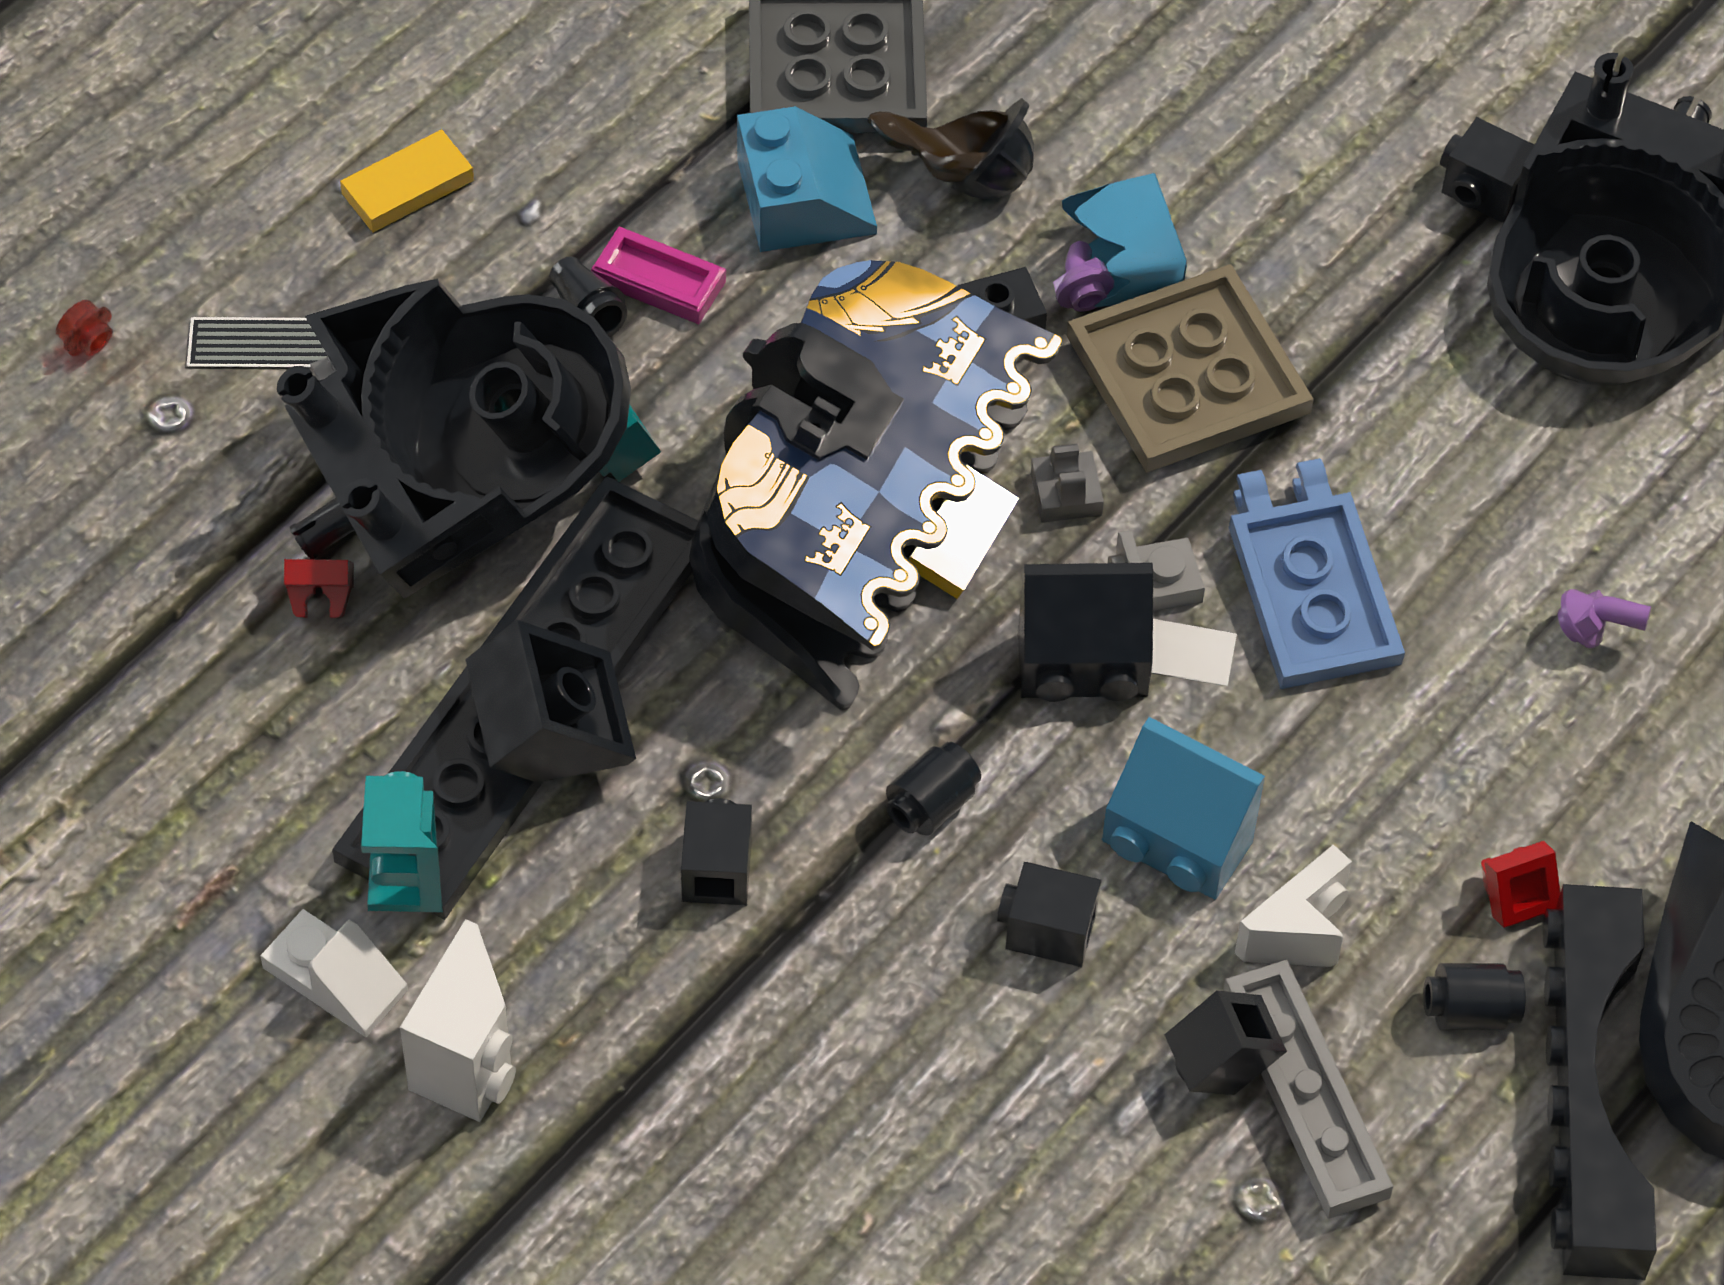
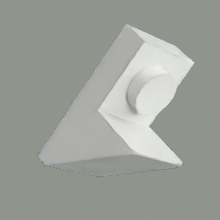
M1335 845L1329 847L1240 921L1235 954L1243 962L1274 964L1287 959L1289 965L1320 967L1336 965L1340 955L1343 934L1328 918L1341 908L1349 895L1346 887L1352 861Z
M302 909L260 955L263 969L364 1037H367L408 991L407 983L361 928L351 920L346 921L336 931Z

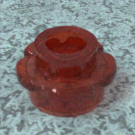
M82 300L69 308L61 317L56 327V335L64 342L63 347L71 356H79L82 352L87 356L95 355L107 345L112 337L113 331L108 324L112 319V313L107 307L98 308L90 300Z

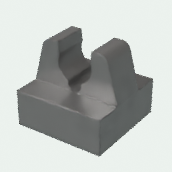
M1078 444L1060 445L1052 447L1050 456L1031 459L1030 473L1041 523L1102 516L1104 500L1092 451L1079 453Z

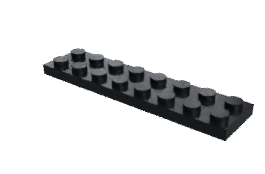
M606 476L482 646L515 620H520L609 651L617 678L693 572L689 555L693 533L698 520ZM467 666L388 772L403 771L423 777L424 791H433L443 912L430 913L444 920L543 783H537L490 768L484 749V740L476 705L472 697V687ZM363 806L333 847L332 852L334 863L369 880L370 853H362L361 849Z

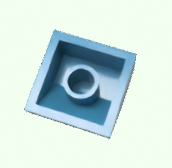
M796 106L737 115V161L760 252L877 234V224L852 134Z
M1148 717L1142 726L1106 807L1102 841L1109 844L1122 858L1131 862H1143L1166 874L1181 889L1189 892L1199 891L1216 900L1253 843L1265 776Z

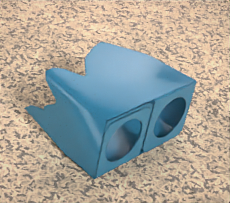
M1155 173L1110 183L1071 195L1062 200L1063 210L1075 222L1090 229L1099 237L1089 243L1092 249L1091 259L1097 257L1104 262L1108 272H1110L1114 279V286L1107 295V298L1101 300L1094 307L1113 306L1185 280L1187 259Z

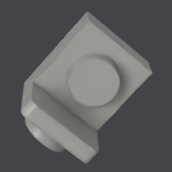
M1131 530L1118 532L1116 553L1113 556H1108L1107 563H1153V611L1203 602L1205 587L1188 537L1137 547Z

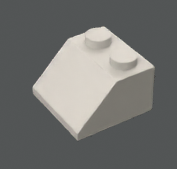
M465 919L401 1024L400 1032L409 1091L480 1122L492 1101L500 1104L504 1100L512 1086L516 1068L511 1065L510 1049L513 1036L508 1034L506 1005L479 927L477 924Z

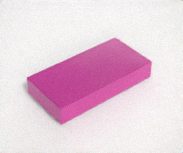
M620 226L591 269V271L621 290L624 295L698 325L726 283L725 268Z

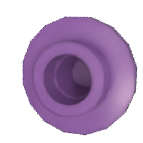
M1077 241L1070 246L1065 262L1066 273L1053 281L1055 297L1060 306L1073 308L1079 312L1097 308L1094 306L1107 298V295L1114 286V279L1110 272H1108L1104 262L1097 257L1091 259L1092 249L1086 242Z
M1570 589L1561 596L1558 620L1564 634L1571 641L1579 642L1586 648H1595L1603 640L1607 621L1645 631L1651 613V606L1616 597L1603 596L1600 590L1586 594L1577 589Z

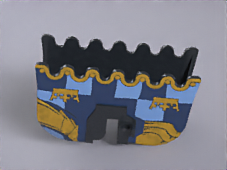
M875 260L856 262L837 268L823 277L813 291L800 323H793L778 329L767 340L752 339L743 352L744 360L752 367L753 390L741 396L726 416L723 432L726 457L721 464L693 533L689 555L697 591L717 618L789 668L840 710L843 711L850 708L858 694L860 685L857 676L845 666L843 658L846 655L854 654L870 659L878 657L885 650L890 622L888 616L879 607L898 612L906 610L912 605L920 576L917 567L908 560L916 546L929 550L938 548L945 541L948 526L946 520L937 513L944 499L961 502L966 501L973 494L977 481L974 473L967 466L980 474L988 473L992 470L998 460V450L1003 444L1005 436L1003 429L1017 427L1028 411L1027 403L1031 396L1032 387L1029 380L1017 370L1016 362L1027 360L1036 364L1049 363L1055 358L1062 346L1061 337L1009 314L943 278L901 262Z

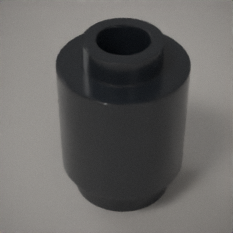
M946 742L941 747H930L886 787V796L889 801L886 805L887 812L893 822L907 833L917 832L929 836L974 796L975 785L980 782L982 777L981 771L972 756L956 743Z
M1439 963L1435 976H1427L1424 982L1423 1004L1427 1016H1435L1436 1024L1440 1030H1504L1508 1023H1521L1523 1020L1526 1006V989L1523 974L1520 970H1507L1504 963Z

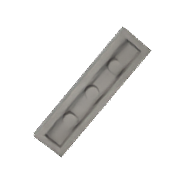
M1287 959L1225 979L1223 991L1262 995L1287 1050L1283 1056L1264 1070L1261 1075L1327 1219L1390 1199L1394 1186Z

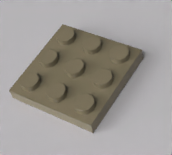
M1231 264L1068 321L1067 337L1146 473L1308 415L1312 411L1313 397Z

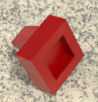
M284 559V585L287 588L293 614L298 618H307L308 601L315 594L317 588H322L323 594L330 601V618H342L345 614L351 589L354 588V563L349 560Z
M1540 841L1526 847H1518L1513 849L1512 852L1492 859L1489 857L1481 861L1483 882L1490 899L1491 914L1503 928L1545 914L1546 908L1556 909L1560 895L1556 852L1545 841Z

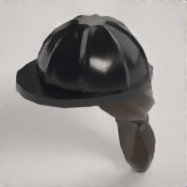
M1023 98L1015 102L1005 112L997 110L977 111L936 128L922 127L904 116L891 112L879 111L871 113L868 117V123L872 125L888 145L896 149L911 151L913 156H919L935 178L943 182H952V189L956 192H963L971 197L997 199L1006 196L1021 186L1033 168L1034 142L1032 134L1023 120L1030 105Z

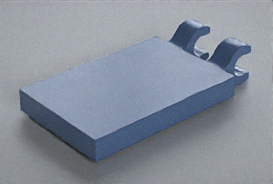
M1321 458L1296 464L1300 478L1293 479L1292 486L1298 502L1277 507L1272 505L1262 470L1237 474V482L1240 489L1233 491V498L1239 514L1231 515L1228 528L1280 689L1402 665L1405 651L1351 492L1332 495Z

